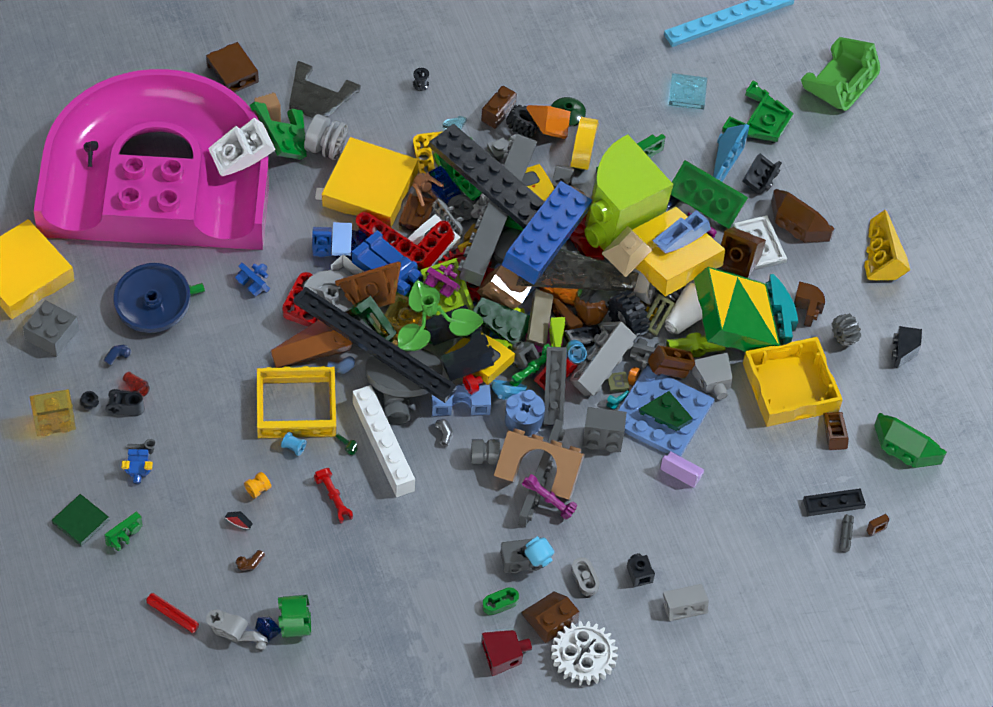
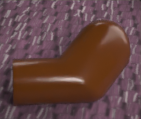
M257 550L250 559L240 556L236 559L237 567L242 571L256 569L266 555L263 551Z

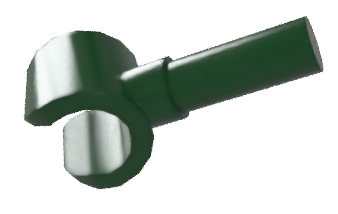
M339 433L336 434V438L346 445V453L352 456L355 455L358 450L356 441H349Z

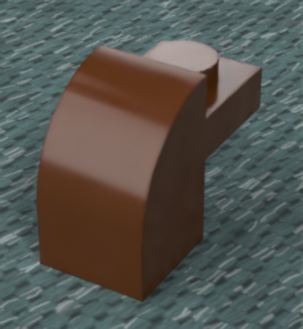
M799 281L794 305L796 308L807 310L805 326L811 327L813 320L817 321L818 314H822L825 296L818 287Z

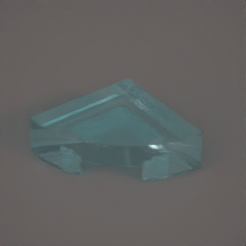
M458 116V118L447 119L443 123L442 128L447 129L452 124H455L462 130L467 118Z

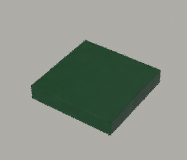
M79 494L52 519V523L82 546L110 519L108 515L83 495Z

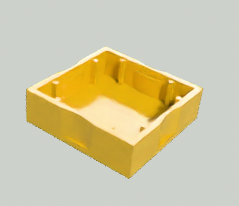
M350 137L321 194L322 206L355 216L362 212H367L392 228L401 209L402 201L418 174V159Z
M677 207L633 229L652 249L635 269L640 271L665 297L686 286L706 267L717 269L723 266L725 249L707 233L692 243L668 253L663 252L654 244L653 240L678 219L683 218L685 220L688 217Z
M29 219L0 236V307L11 319L35 306L44 297L54 294L75 280L73 267Z
M818 337L793 341L782 346H769L745 351L743 366L766 427L821 416L823 413L839 412L843 399L836 381L828 369L826 356Z

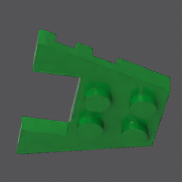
M753 80L747 88L745 96L759 101L760 104L747 122V125H749L747 137L778 142L792 120L794 113L780 101H775L770 97L769 92L765 89L762 90L758 87V83ZM729 116L722 127V132L725 133L729 127L746 123Z
M254 101L250 104L252 111L256 110L259 116L258 120L265 126L277 156L300 160L307 157V152L304 148L305 128L302 110L290 109L287 111L290 124L272 121L265 103Z

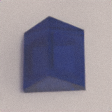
M271 617L257 618L255 629L265 636L268 642L281 633V628Z

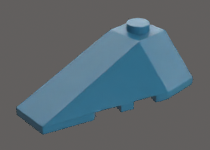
M749 125L729 127L724 134L721 133L717 140L719 146L713 177L724 181L744 150Z

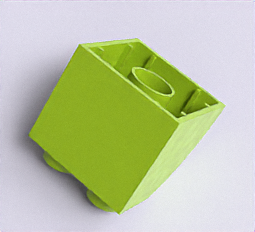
M628 134L614 142L606 150L599 163L591 195L593 201L585 221V236L589 244L594 248L600 246L605 250L627 226L633 230L665 213L673 183Z

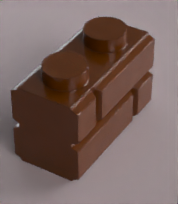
M501 86L498 92L482 108L481 121L496 129L510 113L512 107L516 105L517 93L505 86Z
M660 345L657 346L654 353L648 359L653 373L656 375H669L672 378H686L689 370H692L695 366V360L691 351Z

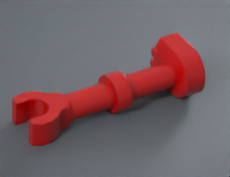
M330 468L316 471L314 479L317 484L324 482L329 492L328 496L333 500L338 510V521L341 524L343 523V515H348L350 520H352L353 512L344 506L339 490L335 488L330 479L333 475Z

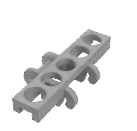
M437 198L432 207L442 218V221H449L452 230L462 239V235L466 234L460 222L463 221V218L458 217L455 220L452 216V210L455 209L454 206L447 207L441 198Z

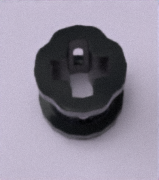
M417 68L413 73L415 78L413 86L417 91H424L429 87L428 78L430 74L426 68Z

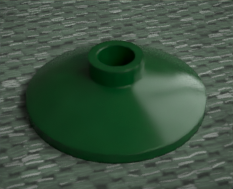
M572 97L559 98L551 105V107L570 111L569 127L578 125L580 118L586 116V109L583 103Z

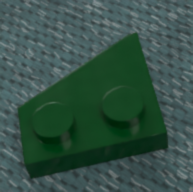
M670 391L639 408L641 415L647 414L655 418L654 421L665 424L668 428L675 431L690 424L693 419Z

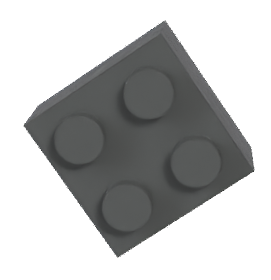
M47 300L41 304L23 326L26 341L56 357L79 330L77 316Z
M588 407L582 447L592 450L602 449L609 452H621L627 412Z

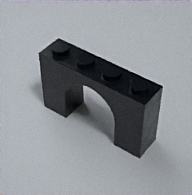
M464 305L445 313L448 317L452 318L454 310L468 309V307ZM442 314L426 320L425 328L430 332V341L433 346L454 338L470 339L464 347L441 356L445 372L450 381L494 365L492 357L495 354L491 345L487 346L489 343L486 335L481 334L483 333L481 326L467 336H457L450 331L449 325L451 322H448Z

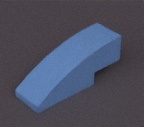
M696 210L685 220L683 218L678 219L657 236L653 243L665 253L672 252L697 240L711 230L709 221Z

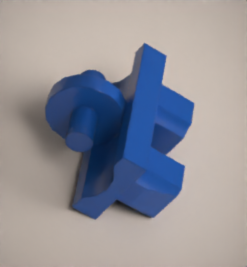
M244 263L238 266L241 270L236 275V280L244 286L251 279L253 282L247 289L255 297L263 290L266 293L270 290L266 282L261 279V277L267 279L269 276L266 273L267 266L265 264H260L259 266L253 264L254 272Z

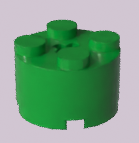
M308 594L278 597V607L281 610V616H278L282 637L311 635V612H309V607H307L310 605Z

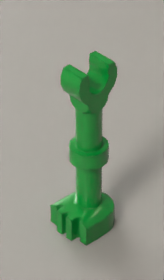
M547 343L542 349V356L535 361L529 362L528 366L521 372L512 376L513 380L509 383L517 387L532 372H537L540 366L547 361V347L552 346Z

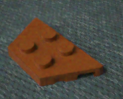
M394 262L335 281V284L342 288L346 293L345 297L353 305L369 296L373 298L379 308L394 304L401 262Z

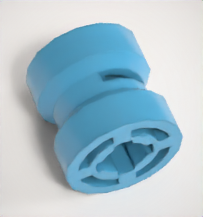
M578 340L570 341L566 345L569 359L574 363L584 361L587 351L583 343Z

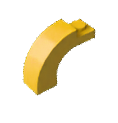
M586 117L580 118L570 167L589 169L599 120Z

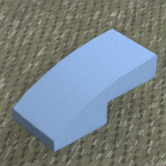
M333 222L332 255L351 256L352 223Z

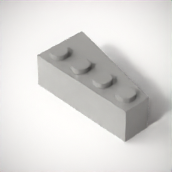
M622 322L602 323L600 326L602 332L600 335L596 334L593 338L595 344L586 350V359L578 364L569 381L584 396H594L601 390L603 382L612 375L613 368L622 361L624 353L633 346V341L637 336Z

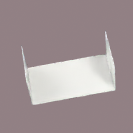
M345 255L340 256L331 264V270L334 271L344 267L354 275L364 272Z

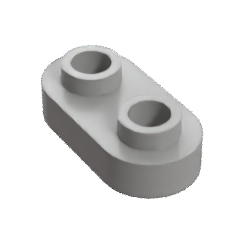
M583 557L575 559L572 564V574L580 592L586 596L595 595L599 590L600 582L592 563Z

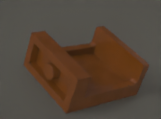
M238 42L229 44L206 55L207 67L212 68L223 83V86L234 93L259 82L257 68Z

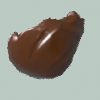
M575 297L573 301L576 315L585 325L601 323L609 311V307L605 304L604 300L596 303H585L584 300Z

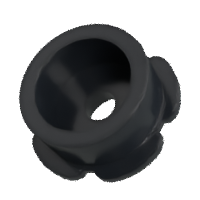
M93 391L84 392L80 398V405L88 410L97 407L99 404L98 396Z

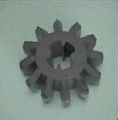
M850 313L841 314L834 318L832 322L834 337L837 338V342L841 343L842 346L853 345L861 337L859 323Z

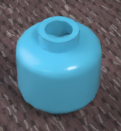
M537 536L525 545V555L533 566L542 565L544 568L553 561L551 557L555 551L546 538H539Z

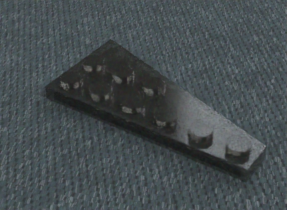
M560 249L534 285L519 276L516 286L623 292L631 290L633 292L639 273L632 271L625 277L614 265Z

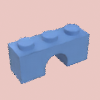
M463 384L457 385L456 392L446 403L431 394L432 416H452V406L459 402L466 403L470 407L471 415H490V385L479 384V391L471 395Z

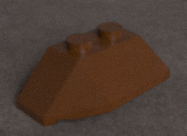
M779 189L773 191L771 204L774 221L780 228L785 229L804 243L830 242L832 240L835 228L829 225L827 220L818 211L790 192Z

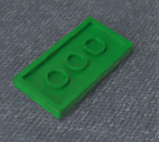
M684 160L672 180V196L728 229L731 228L749 198Z

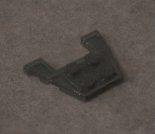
M298 61L289 109L302 110L304 115L314 118L316 114L328 117L338 109L339 105L350 100L354 93H359L361 85L346 80L339 92L332 91L307 81L313 71V66Z

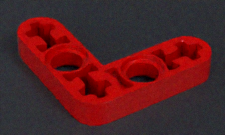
M303 272L298 276L282 307V313L287 320L309 327L318 321L317 318L313 317L311 320L304 319L303 316L309 313L294 304L293 301L294 294L300 293L303 290V282L313 275L309 272ZM292 304H294V311L288 312V310H291Z

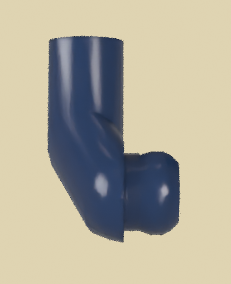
M124 344L113 346L103 361L112 365L117 357L124 356L128 358L131 355V349Z

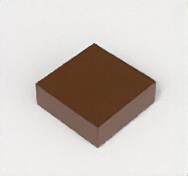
M887 514L869 521L866 530L869 536H873L887 528L890 520Z

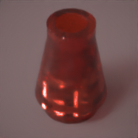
M131 372L124 374L122 379L130 391H137L143 397L148 394L150 386L146 380Z

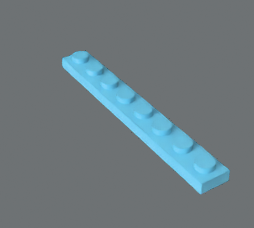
M749 0L664 31V36L670 45L674 47L792 5L794 0Z

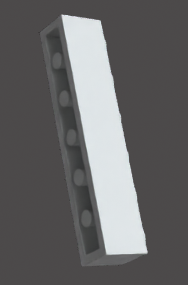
M369 385L354 390L353 405L395 496L399 497L414 492L415 478L372 386Z

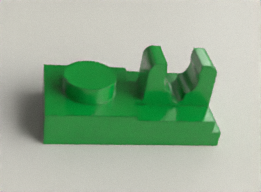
M136 511L105 533L106 545L114 547L117 551L121 550L120 541H124L129 545V536L136 534L143 527L142 516Z

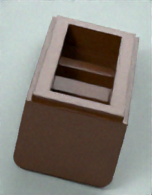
M553 298L551 311L555 317H565L564 332L566 330L582 328L583 323L558 298Z
M843 412L823 413L829 450L847 449L849 437Z

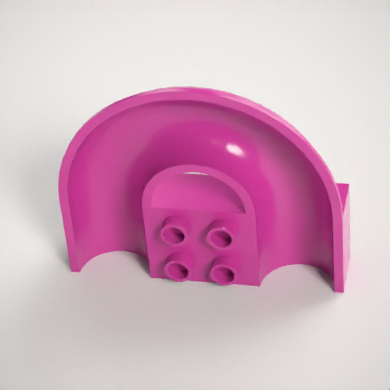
M170 69L138 70L123 73L93 85L75 97L61 111L47 135L34 205L36 228L46 238L263 250L269 195L268 156L243 170L221 176L208 149L235 126L241 129L253 118L258 120L257 116L243 99L227 87L209 78L185 71ZM151 132H166L184 138L193 151V159L119 155L122 146L128 140L138 135ZM97 141L98 149L93 151L92 167H88V155L83 145L86 142Z

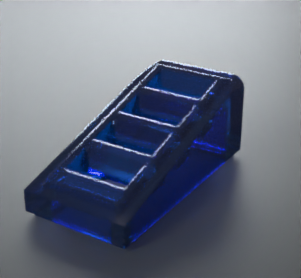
M438 166L428 172L431 177L439 182H444L442 183L443 187L432 182V189L446 205H448L452 197L462 195L442 166Z

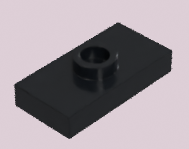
M598 325L566 330L563 336L567 343L572 340H578L583 343L584 347L595 344L593 338L596 334L600 335L601 330Z

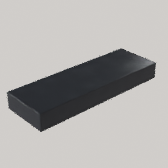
M861 488L809 495L803 498L808 516L865 509L866 506Z

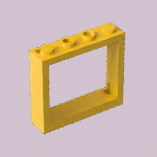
M335 367L257 368L258 438H284L288 432H291L294 437H336ZM329 382L330 420L263 421V383Z

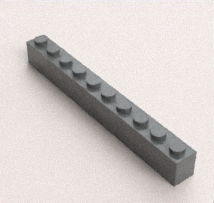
M516 134L515 139L509 142L507 150L510 152H505L502 163H504V167L522 182L537 141ZM489 198L486 199L488 206L484 205L480 214L483 218H478L474 228L477 230V233L473 232L469 243H472L471 247H466L463 255L466 257V260H461L458 270L461 271L458 279L479 287L508 217Z

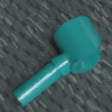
M627 390L617 398L610 395L607 398L606 406L616 409L620 401L627 397L630 392Z

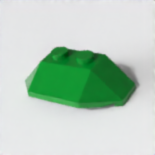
M882 413L877 415L874 426L881 449L885 450L886 453L897 457L906 465L914 468L941 465L947 451L940 448L929 436L896 417Z

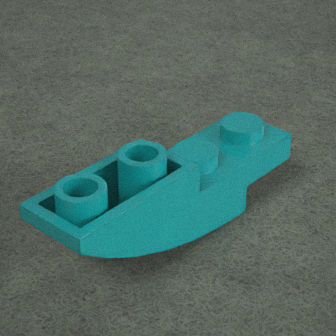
M770 274L769 281H766L773 316H776L777 324H780L778 338L782 340V345H786L792 342V331H796L797 311L786 287L774 274Z

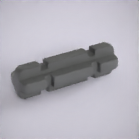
M848 514L844 515L839 547L841 551L845 552L850 551L854 523V516Z

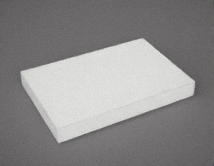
M768 216L733 223L732 227L766 240L762 256L754 270L787 262V257Z

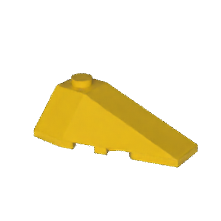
M884 210L870 219L868 234L870 246L866 250L868 260L865 261L864 265L867 279L896 280L910 271L906 253L888 212Z

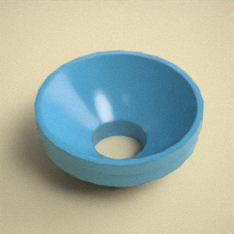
M492 381V389L498 396L497 398L504 400L521 391H526L527 386L519 384L517 387H514L509 383L510 381Z

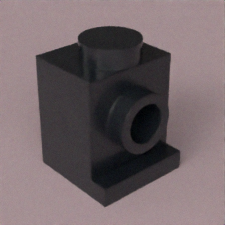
M640 553L632 555L628 559L627 570L633 586L638 587L653 583L655 572L651 567L648 556H642Z

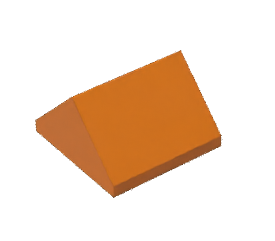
M528 105L526 107L543 134L562 139L568 137L570 111L541 105Z

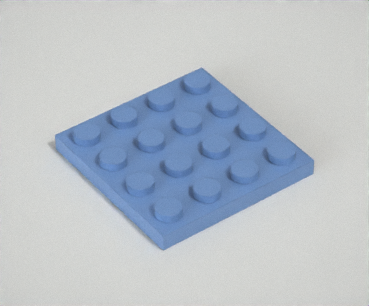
M646 366V369L643 370L618 411L627 412L624 433L666 454H669L671 451L681 457L714 404L715 399L667 375H656L650 367ZM670 391L693 419L690 424L675 431L668 428L665 424L654 421L655 418L647 414L641 415L639 408Z

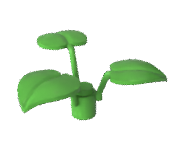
M416 280L410 291L409 306L415 312H422V325L420 327L412 323L403 326L398 333V347L403 351L410 352L424 348L429 343L431 337L430 332L424 330L426 316H434L437 311L448 322H451L449 325L450 331L457 336H467L473 333L482 325L483 319L479 314L469 309L454 310L452 318L448 317L441 306L437 305L440 300L439 292L435 288Z

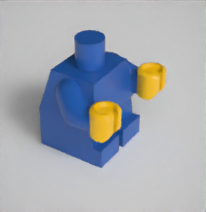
M128 449V461H122L121 468L130 477H133V483L140 484L141 477H146L153 468V462L149 461V451Z

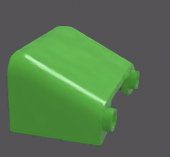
M839 37L831 46L833 59L817 77L814 73H806L802 77L801 82L803 88L837 109L847 111L877 78L881 67L874 43Z

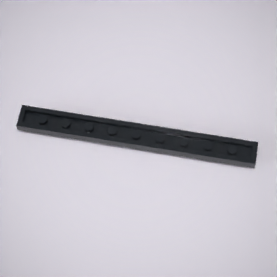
M306 286L293 299L294 304L442 402L446 403L456 392L457 385Z

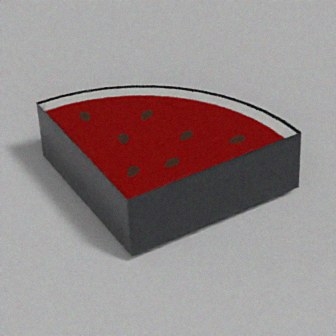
M241 511L227 512L225 519L230 523L243 529H250L253 525Z

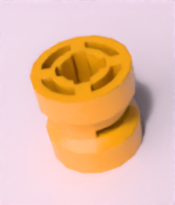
M263 472L257 473L255 478L244 482L245 489L254 499L260 496L262 491H268L272 487L269 479Z

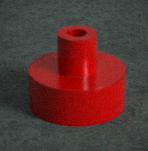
M472 374L463 377V384L468 393L472 395L479 391V384L483 383L481 376L474 377Z

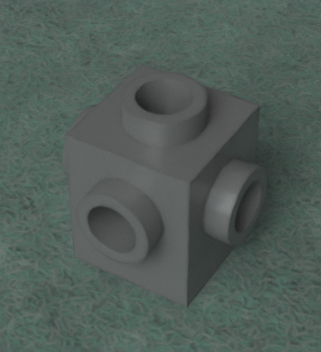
M519 341L510 349L515 353L514 362L512 363L515 368L525 369L529 362L535 361L540 357L533 343Z

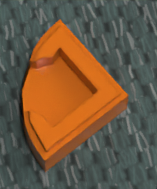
M635 366L631 368L628 374L629 385H635L641 368Z

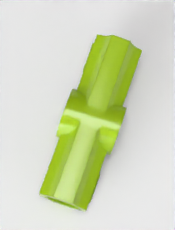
M698 332L691 333L686 338L666 341V347L691 351L693 358L701 357L706 352L725 350L724 346L707 342L706 335L702 336Z

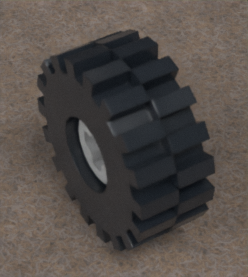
M626 290L609 298L607 304L609 305L610 312L608 315L612 319L610 320L611 322H622L637 336L636 338L649 331L650 325L648 324L649 318L646 316L648 315L647 311L644 310V304L640 303V298H636L634 292Z

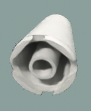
M690 282L685 286L665 320V328L671 334H679L702 319V309L694 283Z

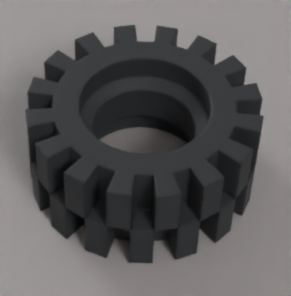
M514 105L506 118V124L509 125V129L512 128L514 133L518 132L519 135L523 134L524 137L534 136L538 125L526 109L527 106Z

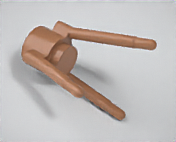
M429 173L418 174L412 184L421 206L425 204L420 191L428 192L436 200L437 196L431 190L432 182L440 187L444 186L441 182L431 177Z

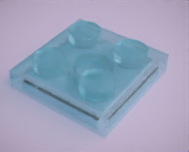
M672 73L669 105L704 110L707 77Z

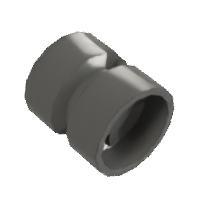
M384 393L385 416L389 424L402 425L410 420L409 397H397Z
M472 439L471 464H483L484 461H487L490 465H497L500 457V440L490 439L485 443L483 439Z

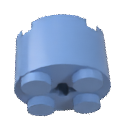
M532 390L521 391L509 397L505 410V424L510 431H513L514 428L525 431L524 435L526 436L536 434L541 429L544 420L545 405L543 400Z

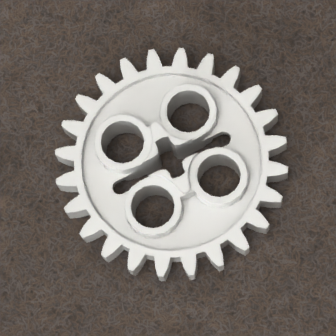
M579 621L577 627L571 623L570 629L564 626L563 633L559 631L557 634L558 638H554V645L551 648L553 652L551 659H554L553 666H559L558 673L565 672L564 679L570 676L571 683L579 679V685L582 684L583 680H586L587 684L590 685L593 679L597 684L599 677L605 680L606 673L611 674L612 668L616 666L615 661L618 658L616 654L618 647L614 646L616 641L615 639L610 640L611 633L604 634V627L598 630L597 623L593 627H590V621L587 622L586 626H583L582 622ZM579 638H584V639H586L587 641L581 642V641H579L578 639H579ZM595 650H601L603 653H596ZM571 652L574 656H568L566 653ZM583 664H588V665H590L591 667H590V668H585V667H583L582 665H583Z

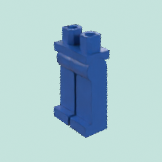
M378 230L352 251V263L364 272L394 262H401L396 292L403 296L410 291L409 281L415 283L416 280L420 282L423 280V275L417 270V263L398 252L383 239V235Z

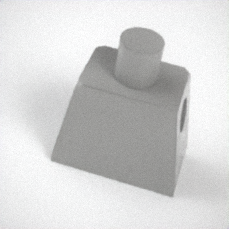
M728 353L696 359L691 373L705 394L715 392L717 399L726 398L728 396L726 390L730 389L732 384Z

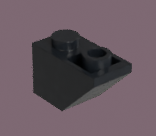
M899 326L898 332L893 335V344H896L895 349L892 351V360H895L894 368L901 367L918 355L922 341V329Z

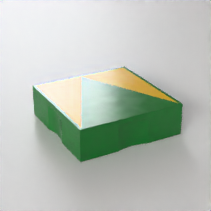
M706 267L694 278L698 301L702 309V320L707 342L728 348H737L744 352L769 346H780L766 283L711 267Z

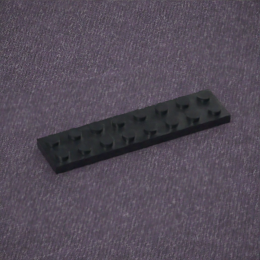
M452 124L429 141V148L523 229L545 202L455 124Z

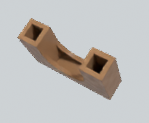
M516 428L513 431L508 430L494 476L515 482L523 457L532 450L542 449L553 456L557 465V473L551 491L556 496L570 500L585 454L580 453L581 449L573 446L567 449L562 447L563 443L554 440L548 443L543 441L544 437L535 434L529 437L524 435L525 431Z

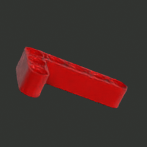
M362 212L357 215L355 220L360 232L364 236L369 238L378 230L383 235V239L411 261L416 262L419 271L431 267L455 238L451 225L447 221H439L421 242L416 245L370 213Z

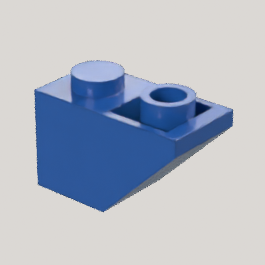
M313 227V256H331L332 227Z

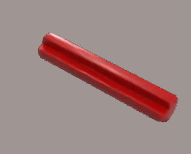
M150 593L147 597V604L191 633H195L199 628V623L155 593Z

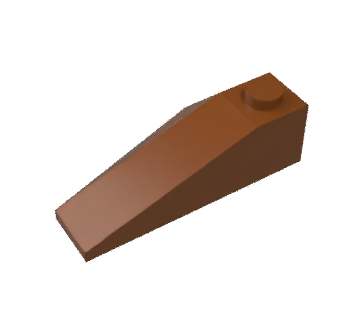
M318 320L272 349L271 354L275 368H282L350 351L352 343L349 339Z

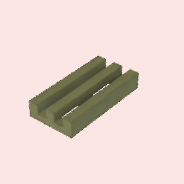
M657 294L647 312L648 315H646L647 318H650L660 299L663 300L649 324L648 332L654 336H657L675 304L661 294ZM668 303L669 305L655 330L652 329L665 304Z

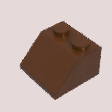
M735 227L725 230L721 241V246L725 249L723 266L721 268L749 278L762 256L766 240Z
M553 591L522 611L521 614L546 644L557 637L559 631L563 633L564 626L570 628L571 623L577 624L580 611L567 596Z

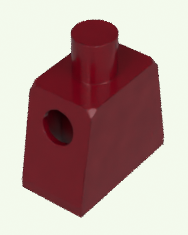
M514 630L482 633L481 644L492 676L521 665L523 660L522 652L532 650L530 639L518 641Z

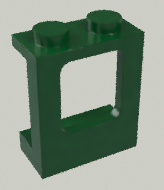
M371 296L358 301L345 311V313L352 317L359 315L374 332L390 342L394 341L392 337L397 334L396 330ZM370 313H373V315L379 321L381 326L386 331V335L383 334L382 331L379 329L377 324L370 316Z

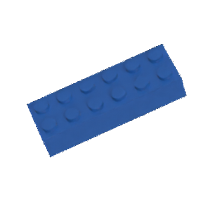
M560 181L509 248L502 266L534 285L585 217L593 200Z

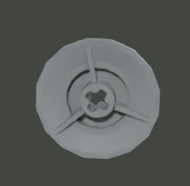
M326 270L317 272L309 277L304 284V287L306 286L344 312L353 306L352 302L345 297L346 293L342 288L335 284L336 280L349 277L340 271Z

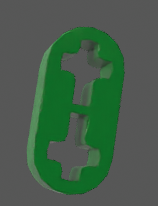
M508 587L487 595L483 599L482 609L487 615H496L514 608L518 604L519 593L516 589ZM509 595L510 597H513V600L511 601L509 598L506 599V596ZM488 602L495 604V608L488 606Z

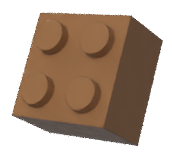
M501 264L485 277L477 293L485 299L515 309L522 304L532 286Z

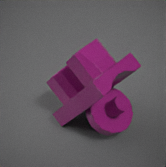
M452 264L447 268L443 265L440 266L439 270L444 272V274H441L432 267L428 268V276L424 282L426 285L435 288L438 281L444 283L440 293L447 298L454 291L458 292L460 289L459 284L449 279V276L453 279H456L458 274L453 272L454 266Z

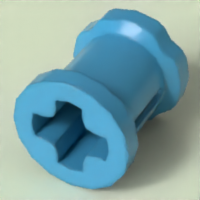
M288 432L283 438L281 447L288 448L294 451L297 456H300L306 447L307 440H300L294 437L291 432Z

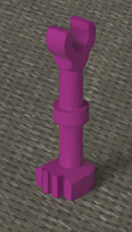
M532 474L528 478L525 477L521 483L524 487L539 493L548 504L551 503L561 511L560 516L565 520L572 516L578 506L573 501L565 505L555 497L556 494L542 487L537 478Z

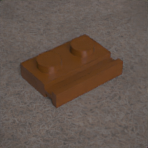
M410 193L399 219V226L404 225L409 229L417 230L430 219L434 209L432 205L436 200L423 197L425 205L421 206L418 196Z

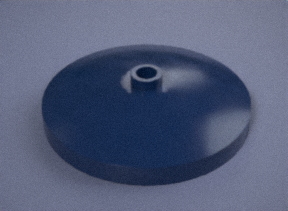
M146 263L132 268L121 277L114 290V306L121 321L128 327L145 333L161 332L175 326L186 315L191 302L189 284L184 275L174 267L163 263Z

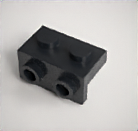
M760 153L755 157L742 182L758 195L763 191H768L773 185L772 180L781 171L779 168L782 162L778 161L773 164Z

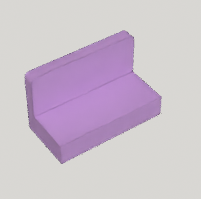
M671 451L668 456L664 455L662 458L660 470L695 488L704 474V469Z

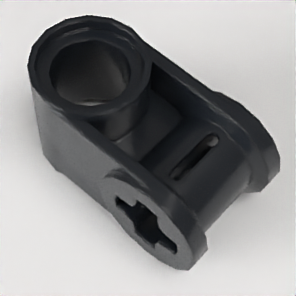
M112 389L108 393L109 403L106 405L105 410L112 415L139 416L145 410L143 396L137 391Z

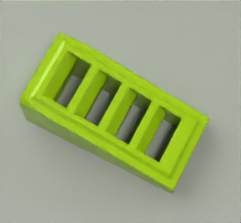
M565 317L550 319L549 335L552 347H561Z

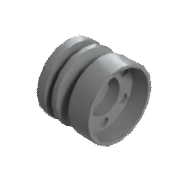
M316 114L306 134L305 150L315 154L322 150L324 157L329 156L330 159L336 160L344 148L348 125L345 123L340 124L337 120H334L330 125V118Z

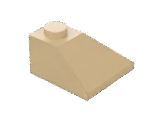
M627 226L602 254L627 277L652 249Z

